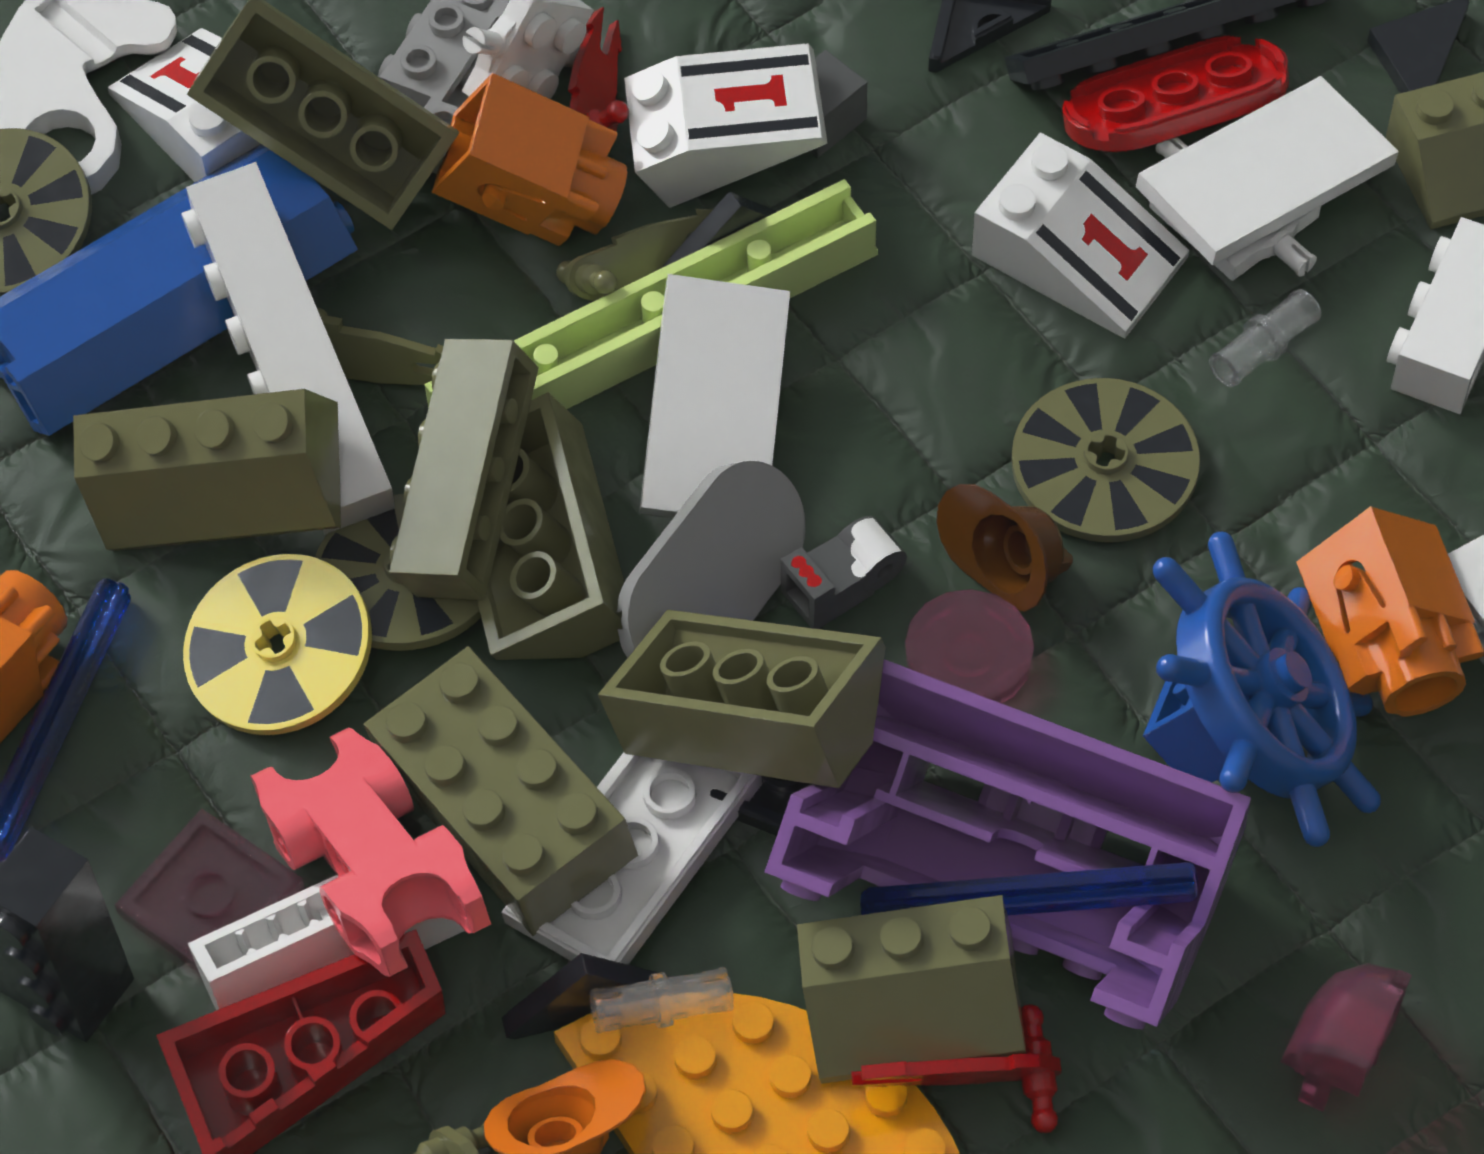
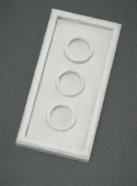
M1319 76L1143 170L1138 174L1136 188L1213 266L1394 166L1399 151L1322 76Z
M668 274L664 294L639 514L674 518L704 478L718 467L744 461H760L772 465L790 291Z
M623 752L597 788L626 819L638 856L618 872L612 874L609 879L579 902L575 901L572 903V907L553 922H546L539 927V930L536 932L537 934L534 936L527 931L507 906L501 912L504 922L571 961L580 953L629 965L737 819L739 807L744 800L750 801L760 788L762 777L630 755ZM718 789L728 794L721 801L712 798L710 791Z

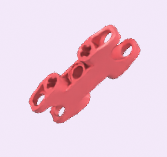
M346 728L329 737L338 758L331 768L318 776L305 780H291L279 775L273 767H267L250 776L262 811L267 818L277 851L292 870H297L324 857L338 876V878L319 887L325 908L337 931L353 953L370 963L383 975L390 977L408 968L400 951L399 939L405 931L417 923L428 919L445 918L455 921L468 934L475 933L491 925L482 894L466 864L462 846L444 825L412 839L397 820L414 811L411 795L401 774L379 745L365 739L352 728Z

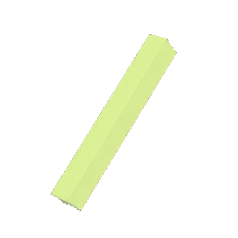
M843 179L514 340L539 367L531 400L549 392L562 406L568 409L655 366L657 363L664 294L668 274L790 291V298L877 256L876 219L870 212L867 214L862 212L851 197V186ZM432 381L424 384L428 408L433 391Z

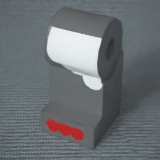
M864 516L846 526L836 537L813 550L806 552L803 547H800L781 558V592L811 628L819 629L874 595V591L886 585L902 570L908 557L903 548L876 517Z

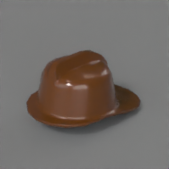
M959 484L945 492L938 504L937 527L940 540L950 559L964 573L993 593L999 601L1012 610L1025 612L1039 605L1046 593L1047 585L1053 582L1059 574L1067 571L1073 563L1072 555L1063 547V539L1058 526L1050 515L1040 508L1010 506L992 492L976 484Z

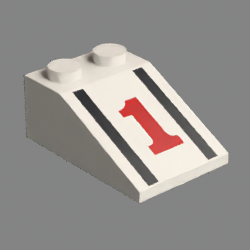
M203 28L195 31L164 53L154 57L108 87L109 95L194 182L260 145L259 142L186 95L202 67L222 39Z
M808 43L675 56L624 78L627 106L629 108L635 173L669 208L828 144L814 49Z
M1041 132L974 213L972 256L1124 339L1189 256V249L1092 159Z

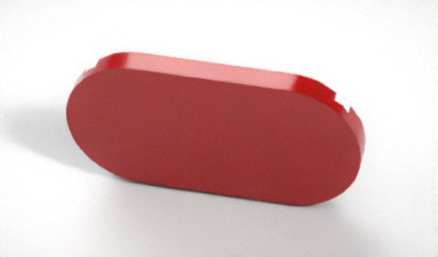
M1221 36L1200 41L1097 74L1080 82L1070 91L1071 100L1064 101L1062 107L1064 128L1067 135L1073 141L1094 150L1119 152L1148 147L1252 113L1282 97L1289 86L1288 59L1278 46L1263 39H1255V46L1241 44V37Z

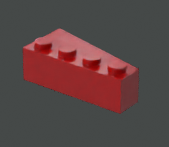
M416 929L403 934L399 939L400 951L408 968L390 977L383 975L370 963L353 954L156 1035L203 1154H253L446 1014L441 986Z

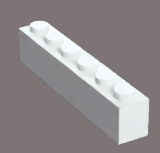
M257 163L245 165L186 187L191 210L182 212L181 215L194 248L205 244L213 263L203 266L215 300L219 301L227 298L235 317L226 319L225 323L238 355L249 352L257 371L247 374L253 393L262 394L307 389L338 402L341 528L394 509L392 487ZM340 528L325 529L322 531L324 535H326L329 532L335 531Z

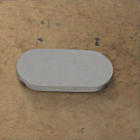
M744 461L716 468L699 484L636 565L621 588L617 612H622L621 623L623 629H618L621 647L627 658L667 609L752 621L755 619L781 584L780 559L803 547L805 539V514L801 499L794 485L780 470L764 462Z

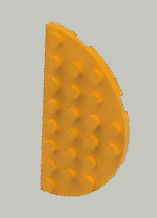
M681 992L653 995L610 1006L588 1014L554 1031L555 1043L573 1069L595 1061L621 1060L634 1064L644 1075L646 1092L640 1107L625 1123L614 1129V1132L629 1154H960L952 1135L939 1114L916 1085L887 1087L852 1086V1080L821 1084L807 1011L790 1004L758 996L728 992Z

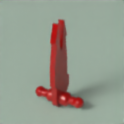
M601 7L593 13L586 24V35L572 66L568 91L572 94L569 108L588 116L589 120L617 132L618 123H623L629 116V108L626 103L616 100L618 53L622 51L619 20L609 25L601 51L600 43L604 7Z
M1028 1004L1021 1008L1027 1054H1012L1007 1057L961 1058L919 1062L901 1061L861 1066V1071H851L852 1086L872 1087L966 1085L1022 1081L1023 1094L1032 1101L1033 1114L1031 1115V1123L1033 1128L1040 1133H1050L1058 1124V1116L1053 1109L1052 1097L1058 1091L1056 1076L1062 1073L1060 1058L1053 1056L1051 1042L1043 1037L1042 1024L1044 1015L1042 1010L1036 1005Z

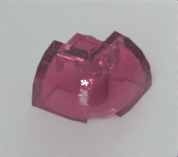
M1366 963L1337 972L1320 986L1307 1003L1280 1061L1295 1068L1294 1072L1305 1076L1298 1101L1324 1112L1335 1087L1357 1097L1359 1096L1372 1065H1376L1401 1010L1412 977L1411 974L1400 969Z

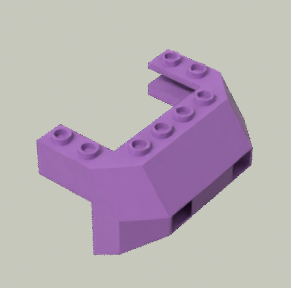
M884 659L872 745L840 788L812 784L791 794L765 873L783 879L781 888L786 892L812 901H819L821 895L830 897L859 878L876 884L875 893L880 897L906 906H912L914 900L927 905L1002 895L1012 930L1014 950L1025 954L1037 955L1039 949L1055 954L1064 958L1062 966L1065 969L1085 978L1100 980L1102 973L1106 974L1094 988L1090 1001L1105 1006L1104 1015L1121 1025L1134 1029H1144L1145 1024L1148 1023L1157 1027L1177 1003L1216 910L1246 828L1251 797L1238 792H1227L1222 786ZM929 763L984 783L979 800L975 801L923 781ZM1110 831L1152 847L1145 866L1101 849L1106 832Z

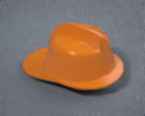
M601 1060L577 1067L539 1086L523 1090L502 1100L491 1109L484 1122L485 1140L494 1151L500 1154H601L603 1147L609 1139V1132L625 1123L640 1107L646 1092L644 1075L634 1064L621 1060Z

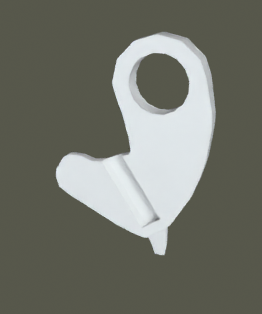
M25 0L18 8L0 40V129L21 128L46 134L53 129L70 127L82 129L95 138L93 148L78 163L87 177L91 195L101 191L119 169L122 143L116 124L95 94L86 74L126 55H157L164 53L170 48L177 35L175 14L169 6L150 0Z

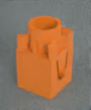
M491 73L454 112L451 126L457 129L459 134L447 150L438 169L432 193L524 234H532L557 246H560L569 238L575 226L596 235L608 224L622 197L628 173L627 165L607 156L617 138V132L589 120V117L494 73Z
M1370 506L1296 562L1326 642L1341 667L1350 692L1361 695L1379 692L1387 713L1407 717L1438 709L1452 701L1463 691L1466 680L1460 663L1483 657L1484 649L1474 626L1476 622L1436 525ZM1360 562L1366 571L1354 567L1352 563Z
M6 570L0 575V743L43 696V691L64 669V665L48 654L60 642L58 636L67 627L68 618L65 610L55 595L42 583L30 575L17 570Z

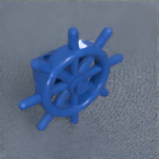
M1216 532L1208 540V549L1219 583L1203 592L1182 567L1170 557L1158 559L1153 566L1155 579L1181 607L1182 612L1177 626V655L1166 654L1158 660L1156 665L1157 674L1165 683L1143 737L1171 768L1211 783L1217 780L1227 792H1240L1244 789L1249 779L1255 785L1271 794L1290 798L1305 842L1313 847L1323 846L1330 838V829L1317 793L1318 789L1334 782L1356 808L1363 813L1375 812L1381 804L1379 792L1352 763L1357 742L1356 716L1362 717L1370 713L1373 707L1372 698L1369 694L1353 693L1347 688L1341 667L1322 634L1308 618L1312 602L1307 589L1303 587L1294 588L1286 597L1280 591L1262 581L1246 578L1232 536L1226 532ZM1226 618L1232 619L1234 627ZM1302 746H1303V747L1305 748V750L1308 752V753H1307V757H1305V754H1304V751H1303Z

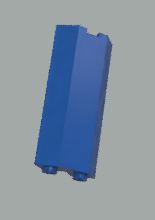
M262 144L193 183L196 184L256 162L305 281L358 250L350 235L354 232V225L345 208L338 201L332 202L329 195L312 177ZM186 188L0 297V378L4 379L33 431L48 436L52 435L73 422V415H82L90 412L226 330L225 320L235 317L228 299L224 298L216 301L203 269V266L213 263L206 245L194 248L185 227L181 213L191 210Z

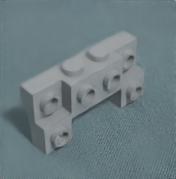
M431 0L422 14L417 13L413 16L408 25L404 41L394 55L389 54L384 59L379 69L378 77L451 125L454 112L469 97L462 92V89L475 67L479 54H472L466 51L463 46V36L472 37L466 33L471 27L484 30L491 29L503 14L510 0ZM445 155L435 167L433 173L437 174Z

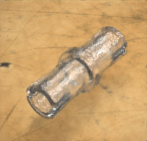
M1297 289L1288 294L1285 300L1266 315L1256 314L1244 323L1242 334L1223 349L1210 356L1209 364L1215 377L1222 384L1234 387L1241 383L1244 377L1263 362L1277 360L1287 352L1288 342L1312 323L1315 324L1320 320L1321 310L1317 301L1307 291Z
M726 967L667 977L665 972L649 975V981L590 990L591 1013L597 1034L624 1027L656 1023L658 1028L671 1027L676 1019L707 1013L729 1012L733 1010L734 1006L732 985Z

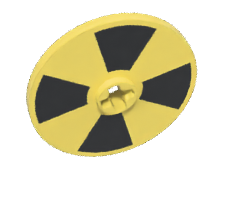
M278 554L259 558L234 569L224 576L207 592L197 606L189 622L183 647L186 677L192 692L202 706L214 718L230 728L256 735H278L297 731L316 723L333 712L358 684L368 663L371 651V619L367 605L353 582L343 572L328 562L300 554ZM280 634L283 637V643L286 648L275 654L272 650L270 639Z

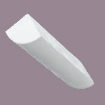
M337 875L188 943L198 971L216 1010L354 954L334 926L319 891L320 886L338 878ZM436 918L417 923L405 931V933L416 929L424 949H427L465 930L453 920Z

